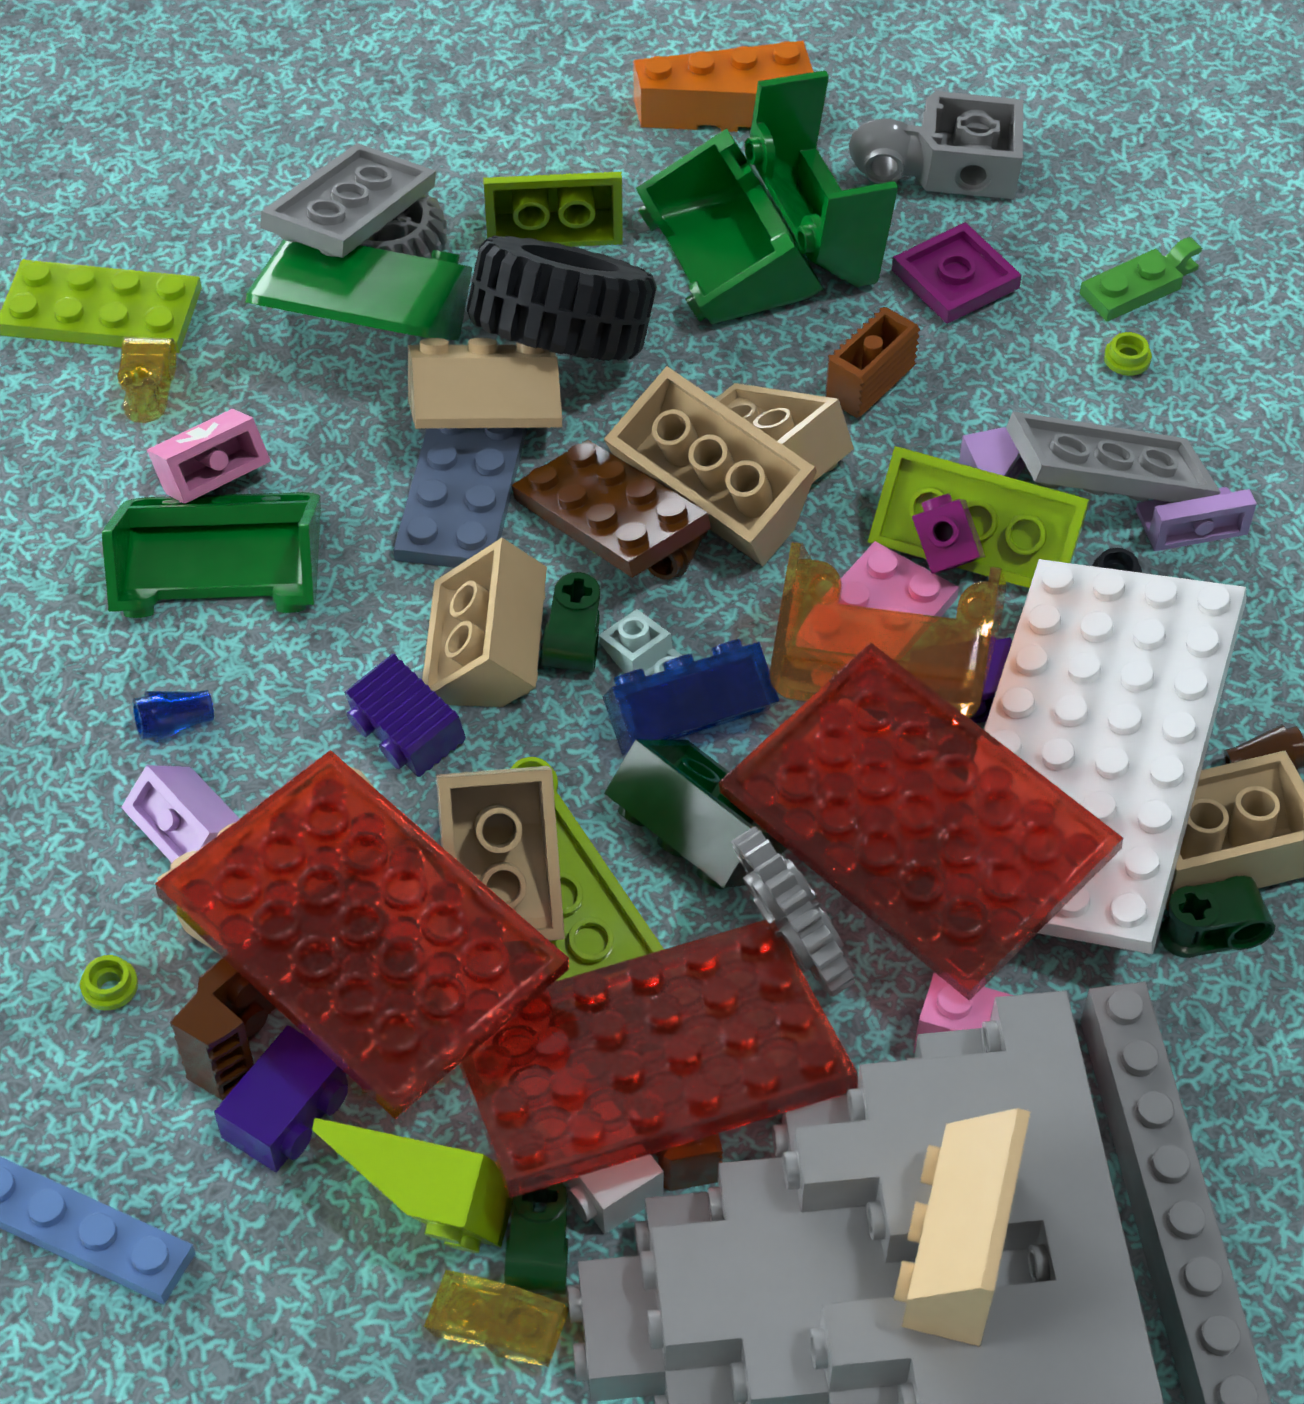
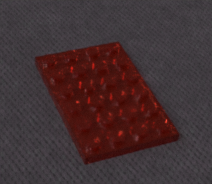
M873 643L868 644L719 781L720 793L969 1001L1122 849L1123 837Z
M331 750L155 883L157 896L394 1119L400 1116L569 970V958Z
M767 920L758 921L443 1015L447 1035L509 1198L846 1094L848 1089L857 1088L858 1073L784 938L775 935V932L779 930L775 922L769 924Z

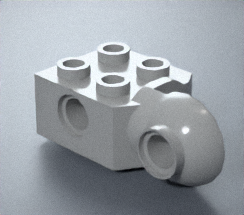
M934 91L926 99L921 126L907 125L902 121L890 118L875 119L864 123L851 136L849 141L850 157L857 168L869 180L877 184L897 182L902 176L915 177L925 191L1014 199L1023 160V99Z

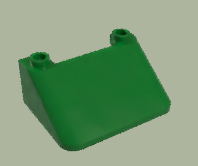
M282 240L247 291L245 302L413 336L458 341L461 335L473 267L458 264L460 257L458 254L432 250L431 259L359 245L341 258L324 255L319 249L300 242Z
M309 492L202 495L186 504L171 496L135 498L123 502L102 530L108 611H123L125 617L143 618L155 613L154 605L158 600L273 596V602L276 603V610L278 612L295 613L306 610L307 605L315 604L317 596L321 514L320 495Z

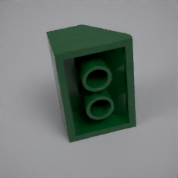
M635 740L604 792L605 795L619 805L617 810L622 817L638 826H646L658 836L657 843L661 848L674 856L685 857L698 868L696 873L704 882L718 889L746 886L743 877L747 874L733 849L732 840L756 826L763 833L766 840L770 841L776 853L782 854L805 831L800 825L689 740Z

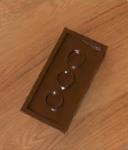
M588 439L572 446L567 452L544 466L533 469L527 476L511 485L514 499L518 503L631 578L711 529L708 512Z

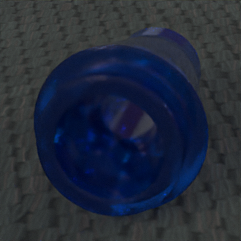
M208 690L198 692L145 691L143 697L133 698L132 701L134 720L141 740L153 738L154 742H158L200 723L214 720L213 703Z

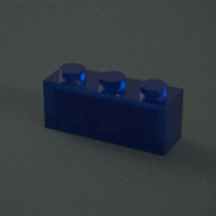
M736 639L713 647L711 649L713 656L694 661L693 655L687 654L666 661L662 664L664 671L646 676L644 669H637L614 678L615 686L607 691L603 696V700L622 756L627 755L635 740H676L767 711L777 704L780 699L760 642L743 646L741 640Z

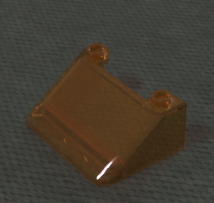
M792 542L770 666V680L774 689L782 697L799 702L837 706L841 701L847 700L860 710L953 723L971 718L981 705L1003 614L1007 585L1002 568L991 567L988 582L974 583L962 593L958 603L956 619L840 604L842 581L836 569L824 561L812 560L802 543Z

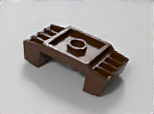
M335 883L304 904L285 905L199 977L198 992L170 1021L175 1034L174 1038L178 1044V1052L181 1054L183 1061L182 1065L186 1071V1078L219 1099L224 1100L254 1065L248 1037L256 1034L264 1026L268 1015L285 1000L293 1001L306 990L310 979L315 974L346 1001L362 986L371 974L369 956L366 949L367 944L364 937L365 932L362 925V914L338 883Z

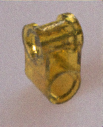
M125 337L123 339L121 362L117 377L119 386L125 391L123 406L124 413L128 419L138 423H148L159 419L165 413L171 381L174 380L176 370V347L173 338Z

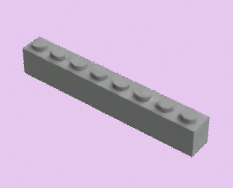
M1146 982L1089 988L1080 1023L1185 1403L1271 1404Z

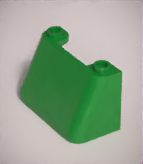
M727 128L636 187L644 203L643 206L638 208L641 217L652 232L657 228L662 231L691 283L688 287L692 294L685 299L699 322L707 318L714 325L809 300L824 290L806 256L800 253L795 237L752 165L748 163L746 156Z

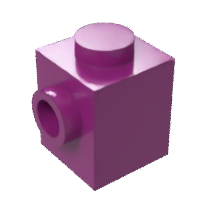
M950 493L921 503L924 512L912 516L932 574H939L986 557L966 500L958 499L953 501Z

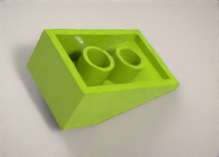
M315 1118L312 1130L406 1215L425 1224L424 1235L442 1240L446 1246L471 1253H479L481 1243L502 1247L512 1208L513 1191L516 1183L519 1181V1176L481 1153Z

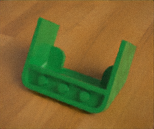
M826 70L758 81L750 138L745 140V155L748 163L755 166L796 237L800 253L805 254L811 262L855 287L876 284L880 277L898 192L896 182L892 181L841 190L816 148L829 79Z

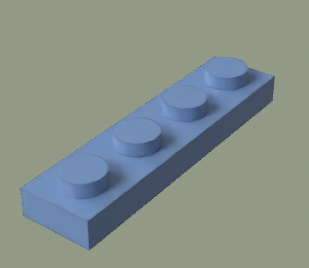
M0 1157V1229L161 1304L166 1303L196 1254L193 1244Z

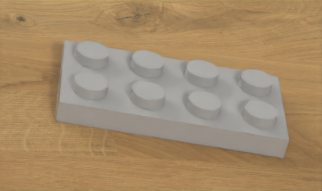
M356 143L261 211L260 228L278 234L283 240L300 242L319 249L324 255L343 258L435 187L436 170Z
M1015 411L1012 412L1006 426L1033 480L1048 488L1066 486L1083 489L1095 495H1102L1106 492L1126 495L1137 501L1154 499L1171 503L1219 495L1221 492L1187 438Z

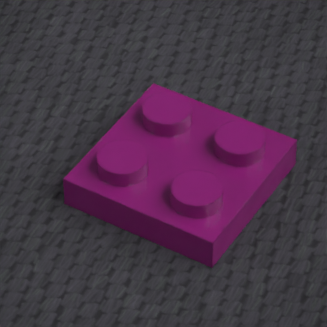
M966 222L893 256L891 269L946 324L1019 289L1022 277L1021 273Z

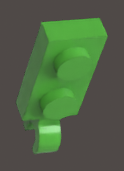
M1187 237L1175 244L1165 256L1155 248L1081 282L1080 295L1108 322L1181 289L1183 276L1198 270L1199 265L1191 257L1201 253L1202 247L1194 239Z

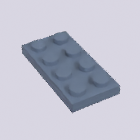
M528 428L426 429L393 549L395 561L455 568L499 540L502 536L512 495L511 485L515 482Z

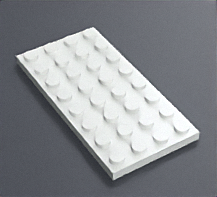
M1039 559L966 784L974 791L960 816L953 824L928 901L932 914L1153 954L1245 608L1246 587Z

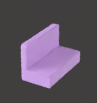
M1222 487L1219 488L1221 491L1219 495L1175 503L1160 500L1139 502L1136 512L1154 552L1248 535L1257 505L1250 489L1231 492L1229 488Z
M146 765L121 807L171 863L185 853L200 851L217 840V834L224 827L234 822L242 821L192 768L182 766Z

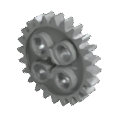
M756 826L732 840L733 849L747 874L743 877V880L754 897L753 901L763 919L767 920L769 924L777 921L770 930L785 952H788L796 963L800 962L805 970L809 969L816 981L818 980L830 997H834L854 984L855 977L840 949L844 946V943L834 928L823 904L819 903L816 899L810 902V899L816 893L800 870L798 871L790 859L785 860L781 854H777L770 841L766 840L763 833Z

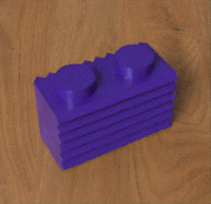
M394 653L344 692L351 708L346 715L356 730L364 737H368L373 733L382 742L379 744V748L387 760L397 769L406 765L417 777L422 776L426 770L432 769L434 764L439 763L442 757H447L450 751L455 750L458 744H463L466 739L460 718L455 710H452L441 697H438L435 691H432Z

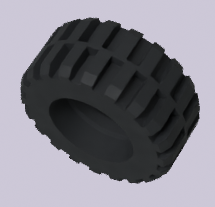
M492 236L491 238L488 237L479 246L466 310L470 321L475 326L482 327L484 331L490 334H497L509 341L523 343L525 346L541 348L553 353L574 355L579 358L626 361L627 359L635 358L643 349L657 287L651 273L645 272L644 269L638 266H632L628 262L610 258L604 254L531 238Z

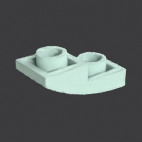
M635 609L598 635L599 643L620 669L670 715L709 687L707 673L673 649L671 634L638 609Z

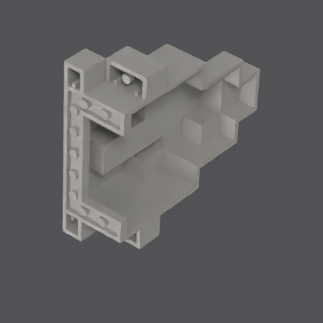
M1067 990L995 997L990 1021L983 1022L982 1028L918 1034L913 1058H906V1060L860 1064L857 1088L848 1089V1095L784 1101L782 1124L772 1126L774 1153H770V1158L719 1163L718 1186L708 1187L707 1192L645 1198V1221L634 1222L637 1255L578 1261L579 1284L567 1285L571 1323L583 1322L585 1342L573 1343L576 1382H589L590 1402L654 1395V1404H1164ZM1016 1108L1031 1111L995 1290L980 1347L902 1327L906 1303L894 1300L902 1260L911 1263L916 1262L920 1243L907 1241L915 1202L928 1204L932 1185L920 1183L928 1145L941 1147L947 1123Z

